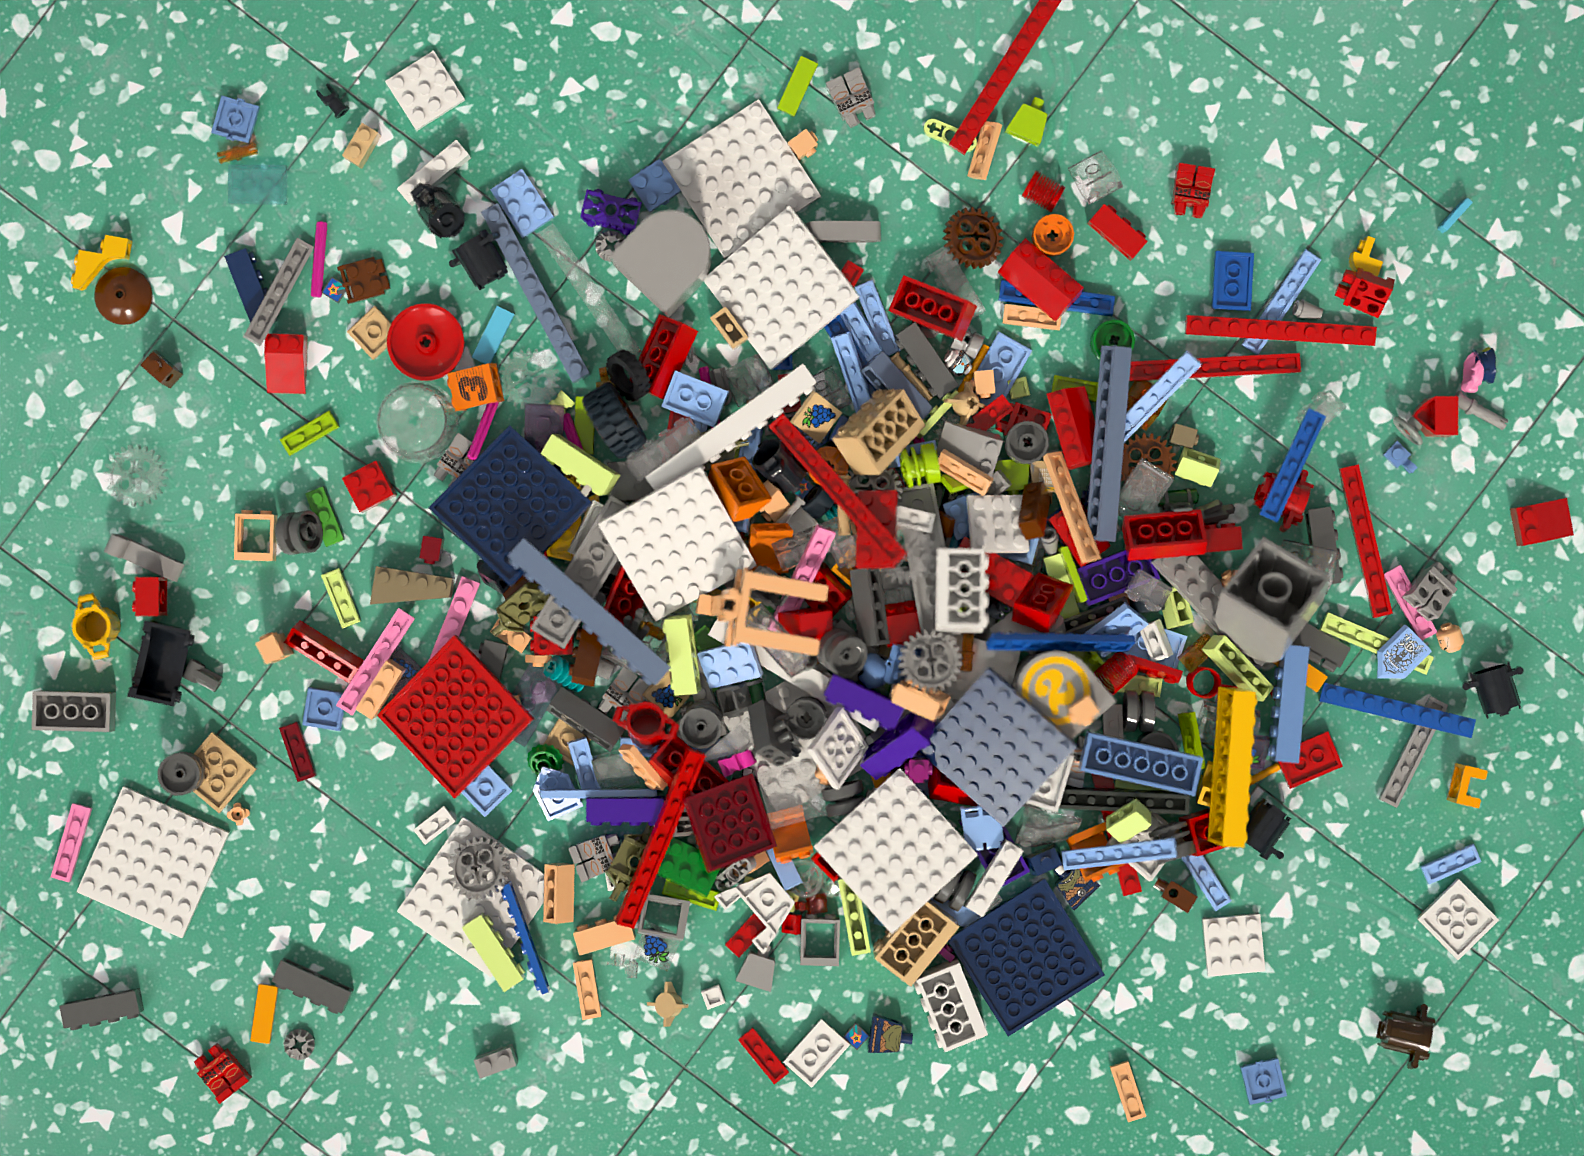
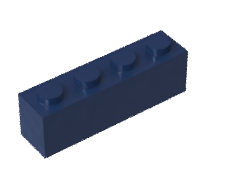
M244 248L224 257L251 323L268 292V288H264L262 280H264L263 274L255 266L257 259L254 252Z

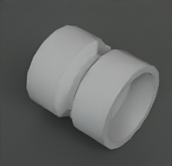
M967 329L962 342L954 339L950 348L963 350L965 354L975 359L985 336L977 332L972 334L970 329Z

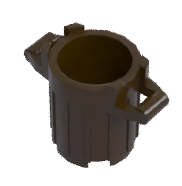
M1426 1004L1417 1006L1416 1016L1391 1010L1389 1012L1384 1011L1382 1014L1386 1016L1385 1020L1378 1023L1376 1038L1381 1039V1042L1377 1043V1045L1384 1049L1409 1054L1408 1069L1417 1068L1419 1060H1428L1430 1056L1428 1051L1432 1042L1435 1018L1427 1016L1428 1006Z

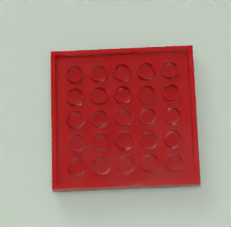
M454 635L377 714L454 799L535 719L457 635Z

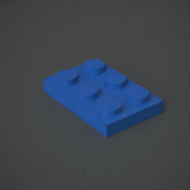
M1215 251L1211 309L1251 311L1254 253Z

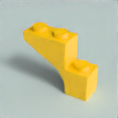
M105 235L100 245L102 254L79 250L74 259L76 269L75 273L71 276L72 288L83 291L108 262L116 259L129 260L133 241L127 238Z

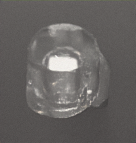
M626 944L612 946L610 948V961H607V965L624 967L627 978H637L638 963L635 959L631 960V949Z

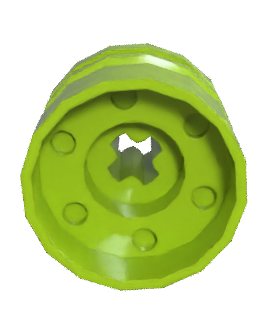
M934 443L920 445V454H916L914 447H910V456H908L906 448L901 451L900 468L908 488L913 487V478H915L917 486H921V477H925L927 484L941 482L939 462Z

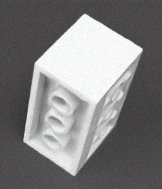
M937 549L935 632L982 633L983 629L987 628L988 613H984V608L988 606V594H984V589H987L988 574H984V570H987L988 555H985V549ZM962 569H966V571L968 572L966 574H962V572L960 571ZM965 588L968 592L962 594L959 590ZM962 607H964L968 611H966V613H962L959 610Z
M954 958L951 963L947 961L924 970L915 981L914 986L917 994L922 993L923 997L920 998L924 1011H929L930 1015L927 1018L931 1029H936L937 1031L934 1036L938 1047H943L944 1051L947 1052L987 1036L986 1028L958 959ZM940 985L945 986L941 991L936 990ZM947 1003L952 1004V1005H950V1007L947 1008V1009H946V1008H943V1007H945V1004H947ZM956 1021L958 1023L956 1026H953L952 1022Z

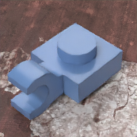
M1398 441L1383 454L1395 468L1401 465L1409 474L1418 468L1407 459L1411 454Z

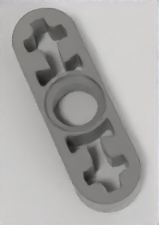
M751 856L733 863L717 876L715 885L718 890L723 892L731 889L756 867L755 858ZM747 862L748 865L744 868L742 865ZM732 869L737 870L739 877L733 874ZM728 878L729 881L725 884L723 881Z

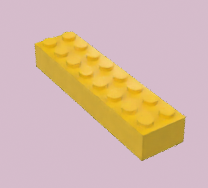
M1218 687L1208 841L1222 847H1245V842L1247 841L1246 823L1249 820L1247 807L1250 802L1249 784L1252 779L1250 765L1253 762L1251 751L1254 744L1253 726L1256 722L1254 709L1257 704V696L1255 691L1242 688Z

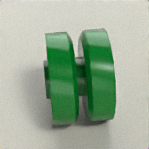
M1121 320L1105 321L1095 328L1090 338L1091 351L1098 360L1101 358V346H1119L1132 348L1133 350L1135 345L1133 330ZM1113 339L1115 344L1110 345L1109 341Z

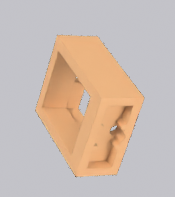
M241 510V514H235L234 560L276 561L277 542L275 526L277 515H272V511H260V514H253V510ZM244 519L270 520L269 553L243 552Z
M905 680L901 681L892 690L891 695H893L891 702L932 721L945 713L951 695L938 689L934 693L932 688H930L928 693L925 692L924 687L919 692L918 685H915L913 688L911 687V680L905 682Z

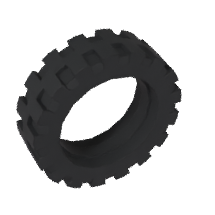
M622 349L607 358V373L610 375L611 383H614V387L620 392V395L622 397L625 396L628 401L634 402L649 393L650 383L648 381L650 380L649 376L646 375V369L642 367L641 361L637 360V357L631 354L630 351ZM624 369H625V370L628 372V374L630 375V377H631V379H632V382L628 379V377H627V375H626Z

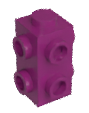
M925 757L909 758V762H905V774L908 775L909 779H912L913 783H924V779H928V775H932V763Z

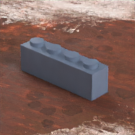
M883 351L875 355L860 370L877 390L904 389L922 420L933 409L928 400L918 392L915 385L910 383L903 372L894 365L890 357Z

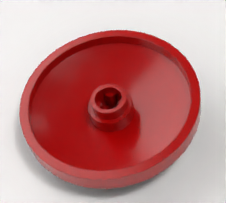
M426 303L410 306L399 313L390 325L387 335V349L390 359L399 371L412 379L433 381L443 378L456 368L464 353L465 339L460 323L449 311L440 306ZM426 340L431 342L428 347L424 346Z

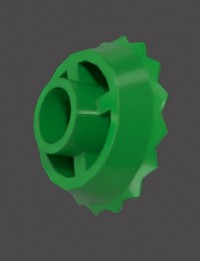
M546 743L543 745L538 744L528 752V766L538 776L542 766L560 771L564 763L563 755L553 745L549 746Z

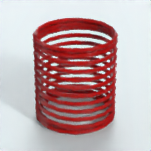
M1036 170L1022 197H1027V200L1029 199L1032 203L1035 202V205L1038 203L1040 208H1046V211L1048 210L1051 213L1066 187L1061 185L1059 188L1060 183L1056 187L1058 182L1054 184L1055 180H1053L1051 183L1052 178L1050 180L1049 177L1046 179L1047 175L1043 178L1044 174L1041 175V172L1039 173Z
M1115 652L1093 674L1097 678V672L1098 678L1107 687L1105 689L1110 695H1114L1137 675L1138 670L1131 657L1123 652Z
M1207 667L1192 669L1186 678L1188 690L1193 695L1201 698L1214 697L1218 693V687H1221L1222 684L1220 675L1215 670ZM1208 670L1214 677V686L1209 693L1199 695L1194 689L1193 679L1199 671Z

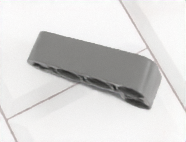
M811 221L805 224L820 244L824 242H881L880 221Z
M112 533L104 549V552L123 558L174 582L178 581L185 566L184 563L120 534Z

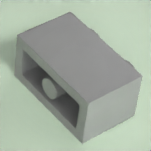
M513 1044L476 1056L474 1063L479 1078H483L517 1066L518 1059Z

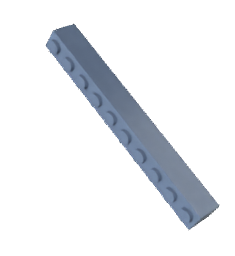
M497 203L485 209L481 213L491 232L498 231L500 233V238L496 239L571 381L575 384L591 375L502 208Z
M1101 346L1087 522L1094 540L1116 542L1132 348Z
M524 538L508 555L510 558L508 562L515 569L520 567L525 571L523 576L530 582L535 580L540 585L538 589L545 595L550 593L554 597L553 602L560 608L566 607L569 610L567 614L572 619L582 621L584 623L582 627L588 633L594 632L598 635L597 640L603 646L609 645L614 649L611 653L619 660L623 657L628 662L626 666L634 673L639 671L643 675L641 679L649 686L651 684L657 685L671 669L669 665Z

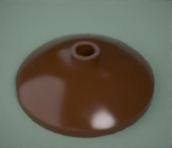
M118 267L106 272L99 279L94 292V300L98 311L105 319L115 324L129 325L138 322L148 313L152 305L153 292L149 281L142 273L132 268ZM122 291L123 296L118 298V292Z

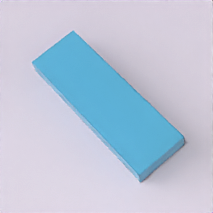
M499 306L496 307L472 358L484 364L492 362L515 314Z

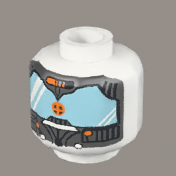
M950 349L943 359L944 365L949 372L957 377L963 374L967 375L972 369V358L965 354L963 350Z

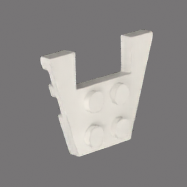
M771 873L714 896L725 910L741 897L763 922L766 928L752 939V942L762 954L766 952L795 904V901Z

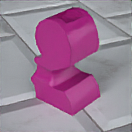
M751 747L741 749L729 758L724 756L718 760L724 778L757 762Z

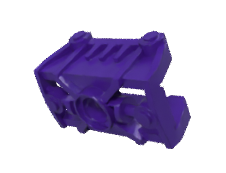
M587 189L580 218L589 227L601 226L621 231L622 235L628 236L636 229L642 202H638L637 198L634 197L625 199L604 194V191L601 189H595L594 191ZM588 196L594 199L602 200L604 203L599 202L598 204H595L591 199L588 198ZM610 204L615 205L617 208L616 213L613 215L606 213V207ZM622 206L638 208V210L628 212ZM597 208V211L601 213L594 216L586 214L584 211L585 209ZM629 216L631 220L635 221L634 225L623 223L619 217Z

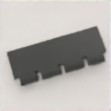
M1308 623L1291 644L1293 646L1309 647L1308 659L1316 664H1319L1321 659H1324L1321 666L1332 673L1337 667L1340 668L1351 649Z

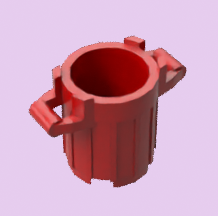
M1307 470L1301 471L1281 514L1283 522L1280 526V531L1283 533L1291 527V524L1297 526L1298 522L1301 523L1304 516L1302 514L1307 505L1311 488L1313 489L1314 487L1313 484L1306 482ZM1264 473L1262 477L1266 479L1261 485H1258L1253 499L1256 501L1253 505L1260 509L1262 508L1276 478V473Z
M652 702L617 706L612 721L628 731V736H630L633 744L644 749H652L658 744L660 745L662 740L675 739L679 729V724L669 718L658 705ZM623 711H627L626 720L620 721ZM666 723L671 724L668 735L665 734Z

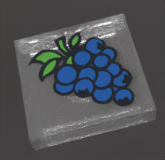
M648 921L645 925V929L676 934V932ZM642 934L633 958L668 972L680 941Z

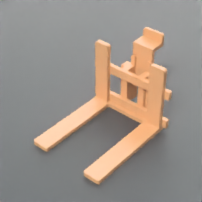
M745 567L743 568V573L742 569H737L733 585L734 589L722 590L721 595L717 596L700 594L697 599L695 611L697 614L718 616L717 621L728 622L724 642L727 647H730V644L737 646V643H746L818 655L819 640L745 627L751 588L826 601L828 586L749 572V568ZM725 601L732 602L730 611L723 610Z

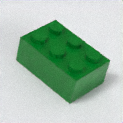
M672 837L657 875L707 898L720 869L707 873L700 850Z

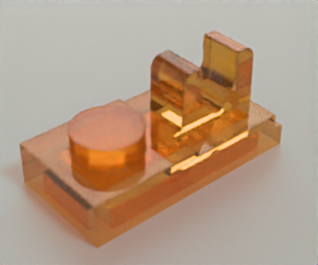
M1207 633L1203 634L1177 657L1190 673L1208 658L1207 654L1202 650L1211 638Z

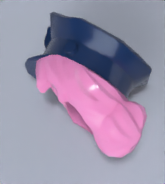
M1485 348L1482 352L1473 349L1472 353L1464 361L1463 381L1460 386L1461 390L1467 393L1477 392L1479 385L1484 381L1488 384L1494 383L1497 372L1496 355L1493 348Z

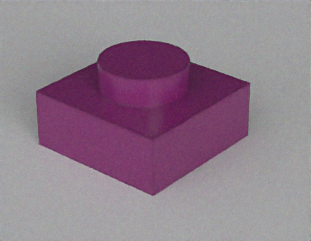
M946 943L939 954L950 963L955 958V955L952 953L954 951L953 948Z

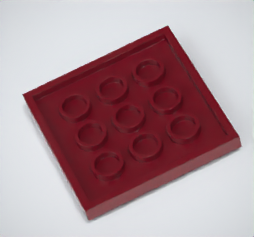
M753 773L683 798L707 873L777 847Z

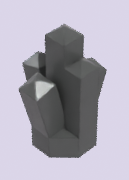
M1219 499L1203 506L1195 507V510L1201 509L1204 524H1218L1220 521L1228 519L1229 515L1235 512L1233 504L1223 505Z
M638 608L634 619L633 616H625L624 627L643 643L644 637L650 628L645 624L642 627L645 610Z

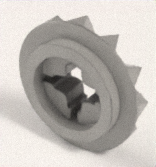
M615 231L604 232L596 240L595 248L597 254L608 262H611L609 256L613 251L611 249L605 250L607 247L606 239L611 243L616 242L614 245L615 250L625 241L623 236Z
M303 1029L291 1031L283 1043L285 1052L290 1058L296 1060L309 1057L315 1047L313 1036ZM295 1040H298L299 1042L306 1041V1043H304V1045L301 1047L302 1050H300L299 1048H292L296 1044Z

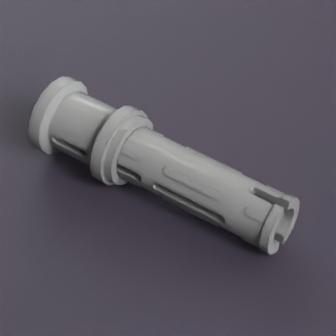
M1461 391L1456 392L1454 395L1458 396V408L1464 410L1465 414H1473L1500 430L1506 427L1507 424L1505 423H1508V419L1477 404L1476 399L1464 396Z

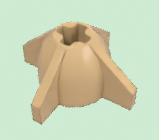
M965 382L964 391L956 394L953 399L944 400V403L952 404L954 412L960 416V425L966 426L970 416L987 406L980 403L978 396L973 392L971 382Z
M670 981L665 982L664 993L658 995L655 1002H647V1006H655L657 1013L664 1017L663 1027L671 1026L674 1018L681 1010L688 1008V1004L683 1003Z

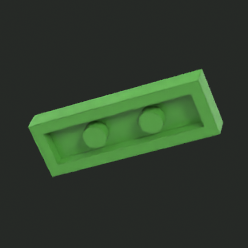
M322 486L305 493L311 511L319 517L322 524L325 546L329 547L344 541V536L325 488Z

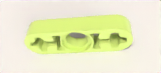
M929 119L924 125V133L928 137L949 145L950 141L945 138V132L952 130L956 133L958 128L936 119ZM933 123L936 124V129L941 130V126L945 127L941 137H939L940 132L933 131V133H930V129L927 126H931ZM976 138L973 141V146L971 145L967 152L975 149L977 145Z

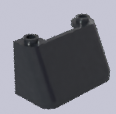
M146 620L142 629L145 635H142V644L136 670L132 681L135 682H132L131 687H129L127 697L174 707L176 702L180 703L182 692L179 689L189 646H193L195 635H192V631Z

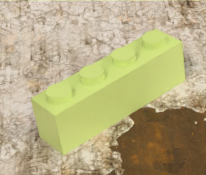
M552 434L541 452L552 465L557 464L561 467L560 470L567 475L572 474L576 477L578 483L584 486L587 484L592 488L591 491L599 496L609 495L620 477L619 473L560 434Z
M692 615L669 616L663 622V632L667 637L665 649L667 653L669 652L670 660H668V665L671 667L669 671L672 673L671 689L674 690L675 696L697 694L702 688Z
M1213 635L1202 648L1207 656L1238 688L1255 691L1257 701H1264L1274 688L1225 635Z
M839 877L838 883L851 954L854 956L871 953L862 901L846 882Z
M481 913L463 925L462 929L505 992L525 978L524 973L526 972L520 963L517 964L513 959L515 955L510 947L506 948L503 944L504 938L499 931L496 932L492 927L494 923L491 918Z

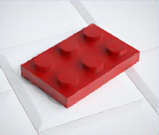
M1328 731L1301 742L1299 763L1277 761L1289 789L1343 767Z

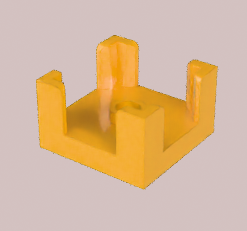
M1455 763L1447 800L1479 808L1481 799L1467 795L1470 777L1485 780L1488 771Z

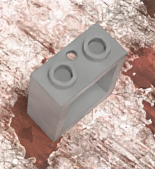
M648 894L641 915L635 925V928L638 929L637 933L683 941L690 901ZM648 901L681 907L676 934L643 928Z
M805 914V917H801L800 965L839 966L840 918H837L835 914H825V917H817V914ZM806 923L835 924L834 956L805 955Z

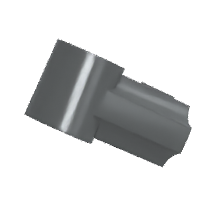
M725 367L709 371L711 384L729 391V399L725 402L724 406L728 405L732 400Z
M191 658L183 671L182 677L216 692L224 677L205 668L204 664Z

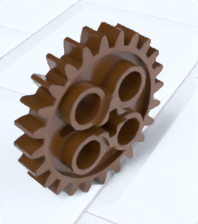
M971 207L969 210L964 208L961 211L958 210L945 223L947 227L943 232L947 235L942 239L948 242L944 247L950 248L947 254H954L952 260L959 259L958 265L964 262L965 268L971 265L973 270L978 266L982 269L985 265L989 266L997 259L996 256L1001 253L999 249L1003 247V244L999 242L1004 237L999 236V233L1002 232V229L996 228L999 222H992L994 216L987 217L988 211L981 214V208L976 212L974 207ZM961 226L965 227L966 232L961 229ZM979 226L983 228L984 232L980 231ZM962 244L966 245L967 250L962 247ZM980 245L984 246L985 251L981 249Z
M1143 433L1142 438H1139L1135 434L1134 441L1128 438L1129 444L1124 443L1121 482L1126 480L1127 482L1124 487L1126 488L1131 485V492L1138 488V494L1145 490L1146 494L1149 495L1150 489L1157 493L1156 487L1163 490V483L1170 484L1167 478H1174L1171 471H1176L1177 469L1172 467V464L1177 463V461L1172 460L1171 457L1175 456L1176 453L1169 452L1172 446H1165L1167 440L1160 442L1161 436L1153 439V433H1151L1149 438H1146V434ZM1153 448L1160 450V456L1156 459H1152L1149 455ZM1137 449L1141 452L1138 460L1131 459L1130 453L1132 450ZM1145 458H1147L1148 462L1163 461L1161 465H1148L1147 469L1142 465L1131 467L1128 465L1129 463L1144 462ZM1155 467L1161 469V475L1158 478L1151 476V470ZM1134 469L1142 471V476L1139 479L1132 478L1131 472Z

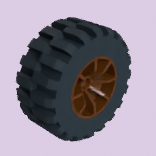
M604 383L583 397L582 404L599 435L617 458H625L646 444L647 438L638 420L612 383Z

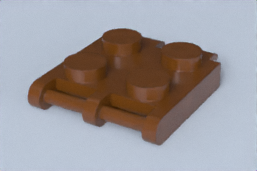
M374 257L337 267L343 279L342 286L343 288L345 287L348 304L385 295L384 291L391 289L387 275L381 277L379 275L386 272L382 259L375 260ZM344 270H346L349 282H347ZM349 286L351 287L352 294H353V297H354V298H352V296H351V293H350V290H349Z

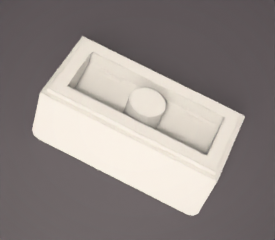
M1157 619L1149 622V625L1143 628L1140 633L1151 661L1156 662L1173 655V651L1161 620Z

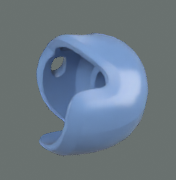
M867 654V660L862 668L864 672L858 676L859 681L869 689L879 688L886 683L883 680L887 667L885 661L878 654Z

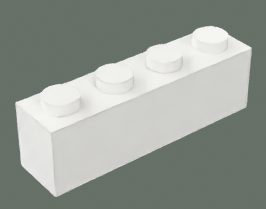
M455 140L399 186L397 190L413 207L416 203L413 201L410 192L420 182L437 187L470 160L471 157L460 143Z
M1004 839L1001 848L998 849L967 899L965 906L981 917L984 916L1023 853L1020 847Z

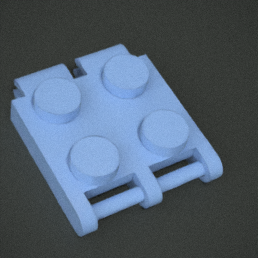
M978 804L976 807L968 808L961 806L964 840L974 851L983 850V843H986L987 849L1001 848L1000 841L1004 840L1002 825L986 811H982L983 808ZM978 810V812L965 813V812H968V811Z

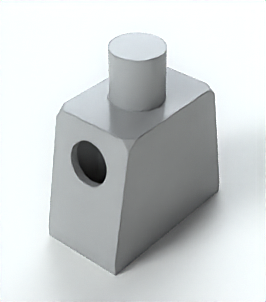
M770 945L764 954L759 949L757 953L749 951L736 976L737 982L771 992L775 958L768 956L771 949Z

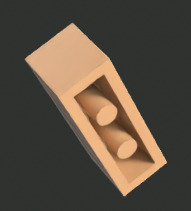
M267 633L259 637L260 641L255 643L266 664L279 662L294 654L291 647L284 643L286 639L284 633Z
M392 659L386 660L356 707V710L371 720L377 717V714L396 687L406 668Z
M544 864L543 922L560 924L574 921L575 864Z
M615 915L613 920L606 921V919L595 921V925L589 927L588 924L576 927L577 930L573 932L580 956L634 940L636 938L634 929L617 925L615 923L617 915Z

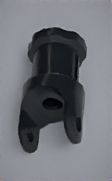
M327 83L326 86L332 94L323 96L318 90H316V94L325 106H329L335 114L334 117L337 119L345 115L350 108L348 105H344L339 99V94Z
M988 599V606L984 608V612L988 613V616L1003 620L1005 618L1003 612L1009 613L1010 607L1000 601Z

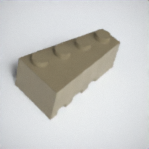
M376 566L370 604L450 598L453 594L455 578Z

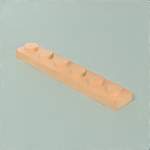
M1061 451L1045 454L1043 459L1081 562L1096 561L1101 557Z

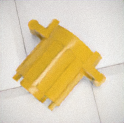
M94 593L78 596L77 609L75 610V617L72 622V632L75 638L83 644V647L88 650L94 660L109 657L110 642L116 639L121 629V621L116 612L108 609V607H101ZM93 601L92 607L83 608L82 603ZM102 645L105 647V650L94 652L93 646Z

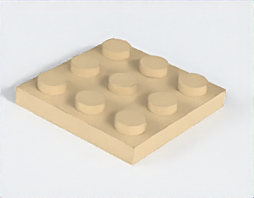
M211 732L194 753L203 761L205 779L202 785L193 792L214 810L221 813L257 768L217 734Z

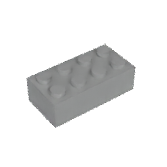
M33 691L32 730L115 731L116 692Z

